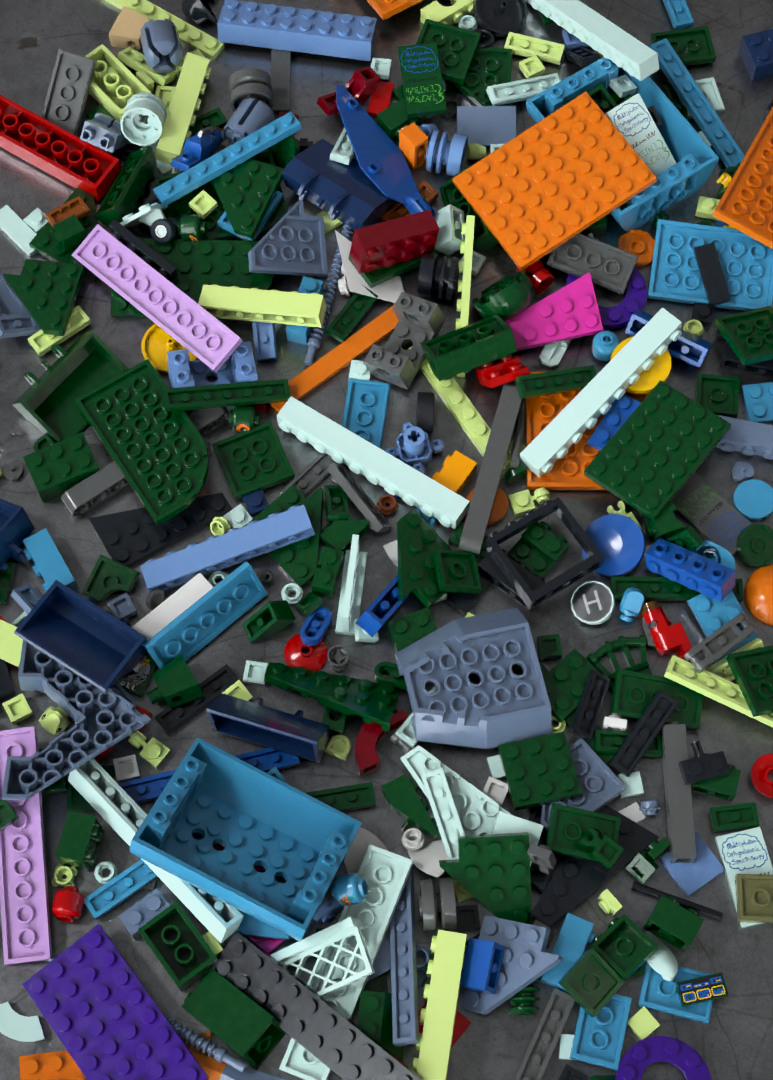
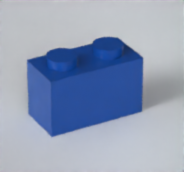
M469 938L468 945L465 948V961L461 971L460 986L473 991L496 994L505 946L493 941Z

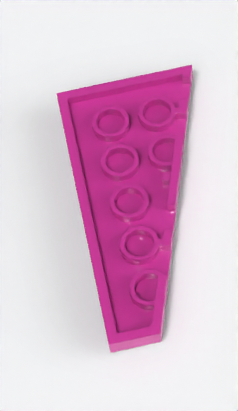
M590 272L528 307L516 317L504 321L512 329L517 351L593 335L603 331Z

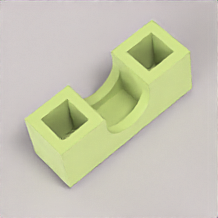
M435 0L421 9L420 21L423 24L426 19L448 25L459 23L463 16L474 14V0H451L453 5L449 7L442 6Z

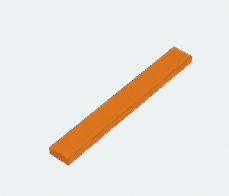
M394 305L288 382L290 395L298 401L302 400L351 364V360L358 359L370 350L373 344L377 345L392 334L399 321L393 311ZM286 402L269 404L279 413Z

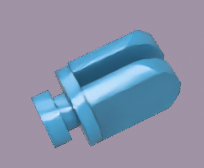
M635 587L626 589L620 603L619 610L622 612L620 619L632 622L633 618L640 614L645 601L640 589Z

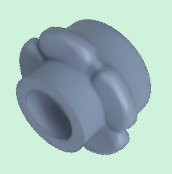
M659 799L640 801L641 807H639V810L644 811V815L658 814L657 809L662 808V806H659Z

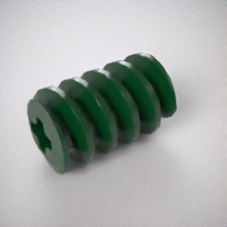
M537 978L514 995L515 998L510 999L509 1003L515 1007L509 1009V1014L521 1017H535L532 1015V1012L538 1011L539 1007L533 1005V1002L539 1001L540 998L534 996L533 993L540 991L541 988L534 986V983L540 982L541 978Z

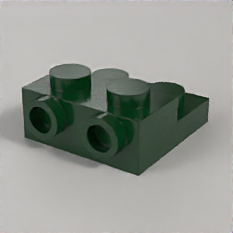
M541 521L528 527L508 554L514 561L522 562L529 572L538 574L544 579L568 552L569 545H567L568 541L564 536L560 534L554 535L550 532V526Z
M625 914L620 918L616 917L608 925V929L603 934H598L591 943V947L624 981L658 950V945Z

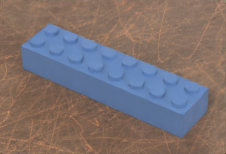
M238 0L224 1L217 22L218 42L371 61L377 33V18L369 16H356Z

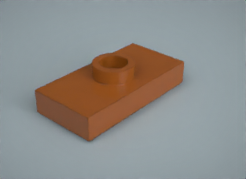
M79 195L46 213L45 217L53 227V225L74 214L80 220L91 214V210Z

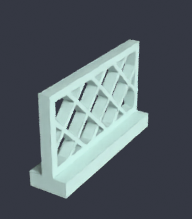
M355 534L352 535L351 550H346L335 629V634L355 636L354 620L360 618L367 552L360 551L359 535Z
M353 917L346 918L302 939L301 942L298 941L271 954L285 968L291 965L297 967L295 976L298 978L302 970L310 973L311 976L307 983L310 988H312L316 977L325 980L321 991L317 992L322 997L375 973L361 933L363 929L361 921ZM355 935L357 945L353 952L346 949L345 945L348 938ZM331 946L338 948L333 961L324 958L327 949ZM343 951L352 954L347 968L338 964ZM310 956L318 958L313 971L304 968L305 962ZM357 957L363 959L366 967L365 970L359 973L352 971ZM322 961L332 964L327 977L317 974ZM336 967L346 971L342 981L338 983L331 980Z

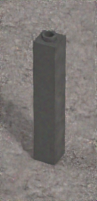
M670 722L664 724L660 731L662 736V763L668 841L671 843L669 846L670 863H694L697 856L691 784L685 785L678 765L680 761L688 760L686 724Z

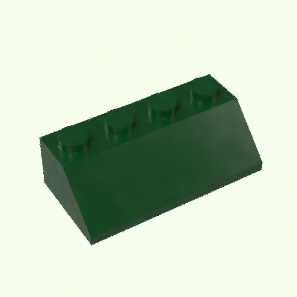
M150 145L128 155L95 215V218L109 229V224L114 219L121 223L124 216L132 213L137 208V201L145 193L147 182L155 175L154 169L157 166V162Z
M467 166L466 168H464V169H463L462 171H460L458 174H460V173H462L463 171H465L466 169H468L469 166ZM452 178L440 187V192L444 205L451 204L464 211V223H466L467 215L475 216L473 251H485L499 243L454 185Z
M497 314L420 343L430 368L439 381L449 380L457 374L470 372L475 367L488 365L491 361L506 358L510 354L517 352L512 329Z
M361 990L357 1025L403 1062L404 1046L396 1047L393 1044L392 994Z

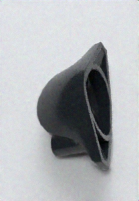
M207 0L182 1L184 15L196 22L198 26L207 20L214 23L218 22Z

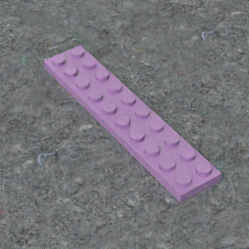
M96 225L72 254L77 261L183 347L188 349L214 372L221 368L242 343L243 340L100 225Z
M35 726L0 731V800H2L7 756L31 757L38 751L37 727ZM40 791L26 801L8 800L19 815V818L0 831V907L4 965L52 959L42 795Z

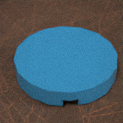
M746 480L736 488L733 494V505L746 519L760 521L770 516L773 512V489L769 484L761 480Z

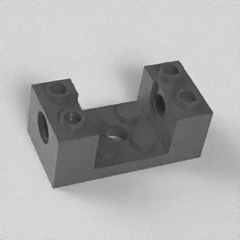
M401 292L393 307V311L399 320L384 348L372 345L364 360V364L373 377L408 390L426 357L420 343L436 338L446 319L438 304ZM413 343L411 349H403L405 344Z

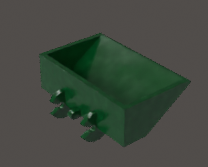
M93 330L83 333L66 351L57 344L53 345L51 350L58 359L52 365L44 360L41 365L46 371L39 378L31 372H26L24 377L31 386L12 404L31 424L44 434L46 433L55 443L84 432L90 426L77 406L75 399L128 370V367Z

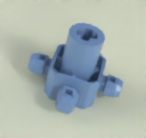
M406 422L403 424V433H400L396 439V448L391 447L384 451L425 475V467H428L431 462L432 452L438 453L443 451L444 445L441 439H432L429 442L426 432L414 426L412 422Z

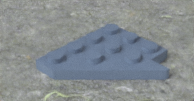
M299 200L248 252L249 272L326 277L328 275L323 217L304 215L303 201Z
M580 738L569 746V750L582 791V797L554 803L598 812L626 790V786L589 745ZM553 803L542 805L541 824L544 826L543 830L546 833L548 832Z
M484 915L479 939L493 941L505 946L496 994L466 988L461 1009L487 1015L560 963L563 957L545 952L550 929Z

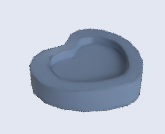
M738 461L734 465L731 474L736 482H741L743 479H751L755 472L750 464Z

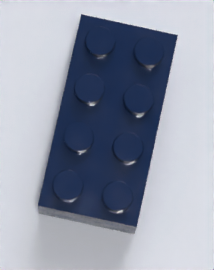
M773 29L743 36L739 52L751 80L755 81L773 76Z

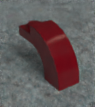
M370 66L355 70L352 78L344 87L362 105L375 91L381 78ZM336 92L318 98L317 104L328 116L338 114L341 117L337 108Z
M404 709L399 712L397 710L394 711L389 732L401 727L408 718ZM373 721L371 724L364 723L355 743V761L360 776L380 767V759L376 753V747L379 740L389 733L381 729L382 725Z

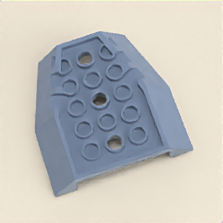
M518 608L453 620L395 654L400 676L404 675L414 714L411 722L416 741L490 749L502 744L552 734L549 697L528 621ZM512 666H521L523 674L515 675L512 672ZM469 674H477L480 678V683L472 684L469 681ZM428 682L434 683L437 691L435 693L427 692L425 684Z

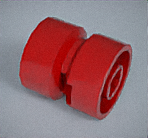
M540 260L524 269L534 285V295L541 294L554 282V276L547 268H544V264Z

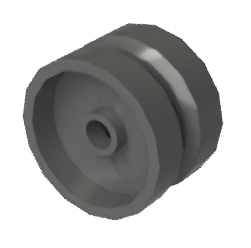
M246 68L236 71L230 76L228 80L230 104L234 112L244 99L250 97L256 98L258 101L261 100L272 108L271 77L267 72L256 68Z
M452 877L440 878L438 883L439 893H435V884L431 878L420 879V895H418L423 932L436 931L438 926L437 916H441V925L444 930L457 929L455 891Z

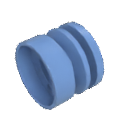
M434 129L426 150V171L432 172L435 163L436 173L441 172L443 165H446V173L450 176H455L462 171L466 157L468 135L455 133L452 140L448 141V132L444 131L440 140V130Z

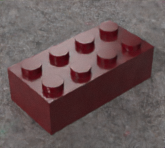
M430 210L354 230L349 255L359 274L372 272L382 267H390L400 262H408L414 258L422 257L423 253H433L440 228Z

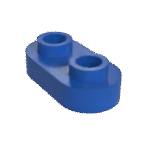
M319 607L307 617L300 629V638L305 645L314 646L322 641L332 623V614L329 609Z

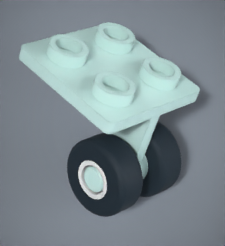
M158 202L152 205L148 203L139 208L140 212L124 216L122 218L123 221L120 223L124 227L136 226L140 223L151 226V236L160 244L181 238L177 235L176 231L178 219L174 217L166 218L162 210L168 208V206L164 207Z

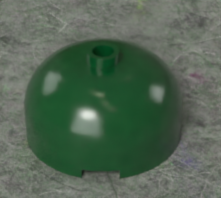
M526 270L517 271V276L515 277L513 275L506 276L481 292L482 297L480 299L476 297L472 300L473 305L483 319L497 314L503 321H507L529 307L534 298V285Z

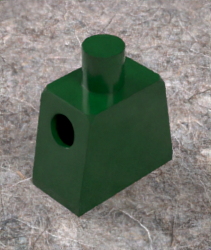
M181 654L153 674V679L158 687L146 693L152 705L165 698L170 708H175L204 696L197 680Z

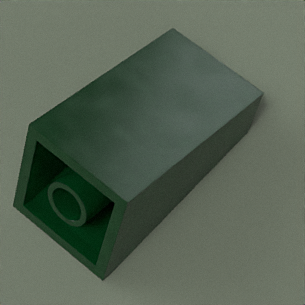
M211 969L209 973L201 978L200 984L193 992L187 995L184 1004L181 1006L191 1017L256 1071L286 1034L285 1031L277 1026L279 1022L214 969Z

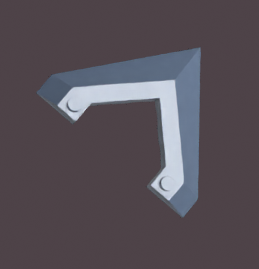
M23 640L18 673L21 690L44 691L75 721V726L66 733L63 731L49 742V746L41 752L37 751L31 757L7 756L2 800H28L151 722V718L137 711L134 705L121 695L115 694L113 689L109 688L103 692Z

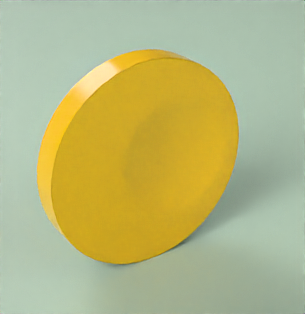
M153 324L146 331L141 343L144 360L148 359L157 373L168 375L167 352L186 349L156 324ZM188 351L190 361L199 360L195 355Z
M633 337L623 340L616 346L610 361ZM666 350L662 356L658 355L654 359L653 365L647 371L644 370L640 374L638 381L634 385L630 384L625 390L633 394H648L660 380L666 383L671 372V356L669 351Z

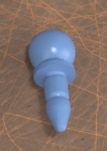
M432 123L423 124L421 127H418L421 128L423 133H426L428 139L431 138L434 129L438 130L437 126Z

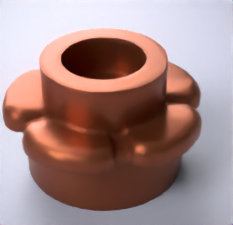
M390 494L380 497L379 502H377L378 510L382 511V514L385 515L396 512L398 509L397 499Z

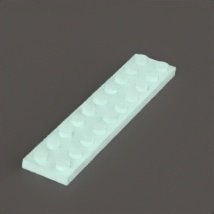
M369 844L358 872L367 881L368 895L360 904L344 906L338 922L349 917L361 921L363 927L361 933L373 965L414 862L411 859ZM355 935L348 938L345 945L346 949L353 952L357 945ZM334 946L329 947L324 958L333 961L338 948ZM343 951L338 964L347 968L352 954ZM357 957L352 971L359 973L365 970L366 967L363 959ZM322 961L317 974L327 977L332 964ZM336 967L331 980L337 983L342 981L346 971ZM369 976L334 991L323 998L352 1020L360 1000L361 990H364ZM316 977L312 989L315 992L321 991L325 980ZM293 1038L290 1040L279 1068L304 1080H328L332 1071Z

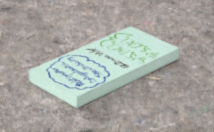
M639 93L605 113L655 176L676 164Z
M760 827L715 837L736 911V874L773 875V867ZM740 922L741 928L763 924L754 922Z

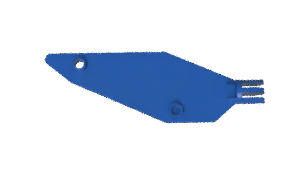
M337 85V108L362 171L385 197L403 203L411 214L430 210L435 218L437 213L425 198L419 194L403 152L348 90L342 85Z

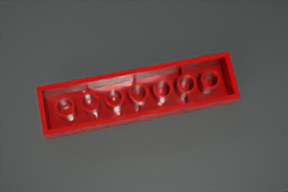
M0 95V147L75 189L78 187L100 202L111 188L121 170L119 159L90 143L80 140L79 137Z

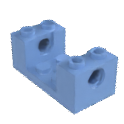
M250 341L242 342L217 372H214L201 360L190 361L188 349L167 352V372L170 388L258 381ZM213 375L217 378V381L208 382L206 377Z

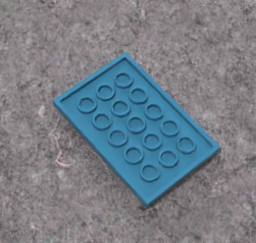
M658 219L647 298L689 304H709L693 249L694 247L714 243L730 296V302L718 304L715 307L750 311L768 306L772 307L773 249L737 229Z

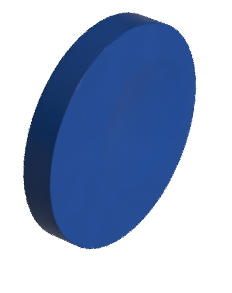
M608 514L597 518L587 527L585 533L604 557L602 566L595 570L598 574L606 577L624 576L633 571L642 561L645 553V538L639 526L632 519L620 514ZM582 548L584 559H587L589 556Z

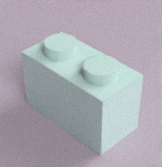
M451 204L438 210L434 218L440 228L435 249L448 256L460 250L461 241L465 242V235H461L464 211Z

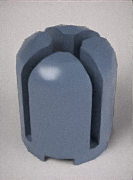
M166 18L165 20L155 21L151 19L146 22L141 28L140 36L146 64L158 73L174 71L176 69L175 65L179 66L184 55L177 27Z
M256 98L244 99L221 131L223 141L227 139L232 145L275 121L273 110L261 100L258 101Z

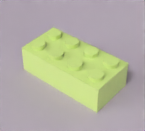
M103 44L85 56L97 60L89 94L99 104H102L113 115L115 120L121 121L127 102L133 95L151 93Z

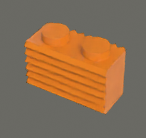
M412 123L400 130L399 149L403 152L406 162L415 170L426 162L428 136L421 131V128H418L416 123Z

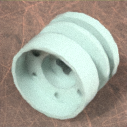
M151 93L133 95L127 102L120 122L121 131L125 138L139 146H148L155 143L160 138L167 116L163 101Z

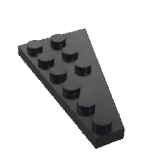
M221 492L197 497L185 510L158 526L145 507L89 518V521L110 558L130 568L209 526L215 517H223L232 508Z
M604 806L597 813L621 818L617 844L624 848L616 862L608 869L600 862L566 855L530 916L551 928L575 906L589 897L597 888H600L622 870L640 851H644L654 840H658L659 836L611 807Z

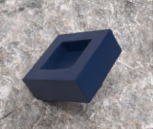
M262 489L242 496L251 517L258 515L269 506Z

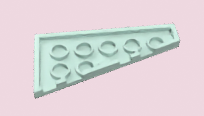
M418 745L400 758L427 798L421 775L443 768L465 836L491 834L498 811L509 813Z

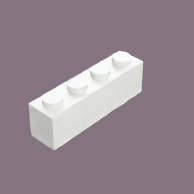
M198 573L132 628L146 636L147 641L150 640L209 592L213 586L201 573Z

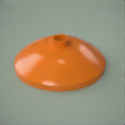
M766 565L754 571L748 578L744 588V601L747 609L754 618L768 626H773V565Z

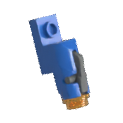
M216 126L200 129L195 136L186 140L183 154L173 158L171 166L184 172L209 158L211 151L223 143L222 129Z

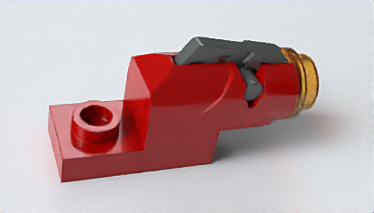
M657 601L644 604L640 614L647 644L655 647L662 657L678 652L677 657L687 661L684 655L692 649V646L681 622L672 625L663 612L661 605L657 604Z

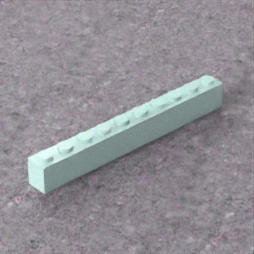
M525 0L534 9L543 13L547 18L549 17L557 25L562 26L570 34L575 35L580 41L588 44L593 50L598 51L606 59L611 60L638 80L642 81L659 70L657 52L581 1Z
M662 307L520 453L521 463H524L539 478L544 473H549L558 458L562 459L567 454L568 448L573 443L577 444L581 440L586 429H591L596 424L597 418L601 414H606L611 408V404L624 395L625 389L630 384L634 385L638 381L640 374L644 370L647 371L653 365L654 359L658 355L662 356L666 352L668 345L672 341L675 342L681 336L682 322Z
M292 396L277 414L278 426L283 431L293 433L303 443H310L318 452H325L335 462L347 465L352 472L364 475L369 482L374 485L379 484L391 495L396 494L406 504L418 507L423 514L428 517L433 516L443 526L456 529L467 514L470 505L469 500Z
M92 758L70 772L68 781L130 846L132 838L147 814ZM143 860L220 943L238 930L243 915L235 907Z

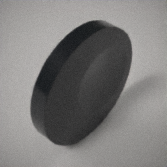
M474 0L473 12L477 22L483 29L490 31L494 36L508 37L509 32L517 33L526 22L528 9L525 0Z

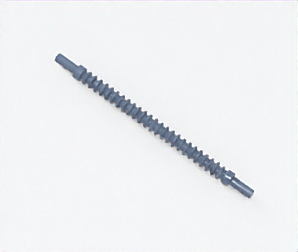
M345 224L341 235L352 241L354 230ZM338 245L334 255L335 259H333L330 274L328 275L329 278L325 284L326 288L322 294L327 305L322 328L314 327L311 330V338H309L307 343L309 348L304 361V365L307 367L312 365L316 350L320 348V340H322L323 330H325L324 325L327 324V315L330 314L329 310H331L332 300H334V295L336 294L335 290H337L338 279H340L342 274L341 268L343 263Z
M52 953V959L46 961L51 962L57 955ZM167 1017L182 1040L185 1039L186 1044L190 1042L191 1047L197 1046L196 1049H202L203 1054L208 1052V1056H214L215 1061L219 1063L223 1061L244 1073L248 1065L247 1063L227 1053L228 1050L222 1046L218 1048L217 1043L211 1044L212 1041H206L205 1036L200 1038L199 1033L195 1035L194 1030L188 1031L187 1026L183 1028L182 1023L177 1024L176 1020L171 1021V1017Z

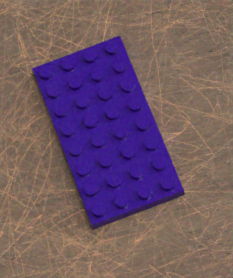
M100 924L96 925L22 984L87 1080L209 1079V1076Z

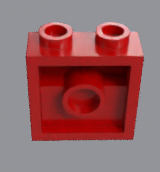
M512 354L506 358H500L498 361H491L488 365H481L475 368L479 384L490 388L513 381L517 376L530 375L528 366L522 365L520 357L512 356Z

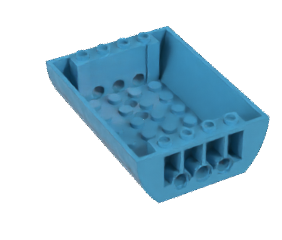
M603 57L526 101V108L529 115L538 123L585 91L588 93L601 83L608 93L613 90L609 86L611 79L627 75L638 87L635 94L639 93L646 107L654 105L662 121V124L657 126L676 164L656 175V183L610 212L624 230L630 231L638 229L653 220L660 211L666 212L694 196L711 176L719 157L649 76L640 81L621 67H618L611 60Z
M197 737L132 838L130 853L301 942L338 873L362 822ZM199 833L203 836V839L197 840L193 838L192 834ZM220 844L224 847V850H215L212 845ZM260 865L264 867L265 872H257L254 866ZM282 876L286 883H278L275 877Z

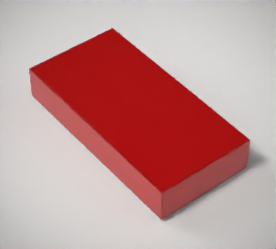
M379 82L371 95L367 111L371 117L377 118L378 113L390 106L394 83Z

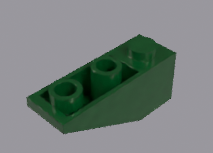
M404 774L382 786V793L392 812L409 822L432 840L438 839L439 829L436 820L429 817L427 813L429 807L425 799H420L417 795L418 787L414 779H409L407 774Z

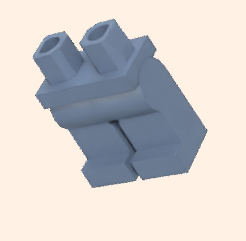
M100 112L95 114L94 119L85 120L80 140L111 153L128 143V139L125 138L121 131V121L114 120V118Z

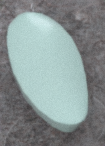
M649 931L644 932L658 945V950L647 960L648 964L661 974L664 980H673L678 972L676 957L655 935Z

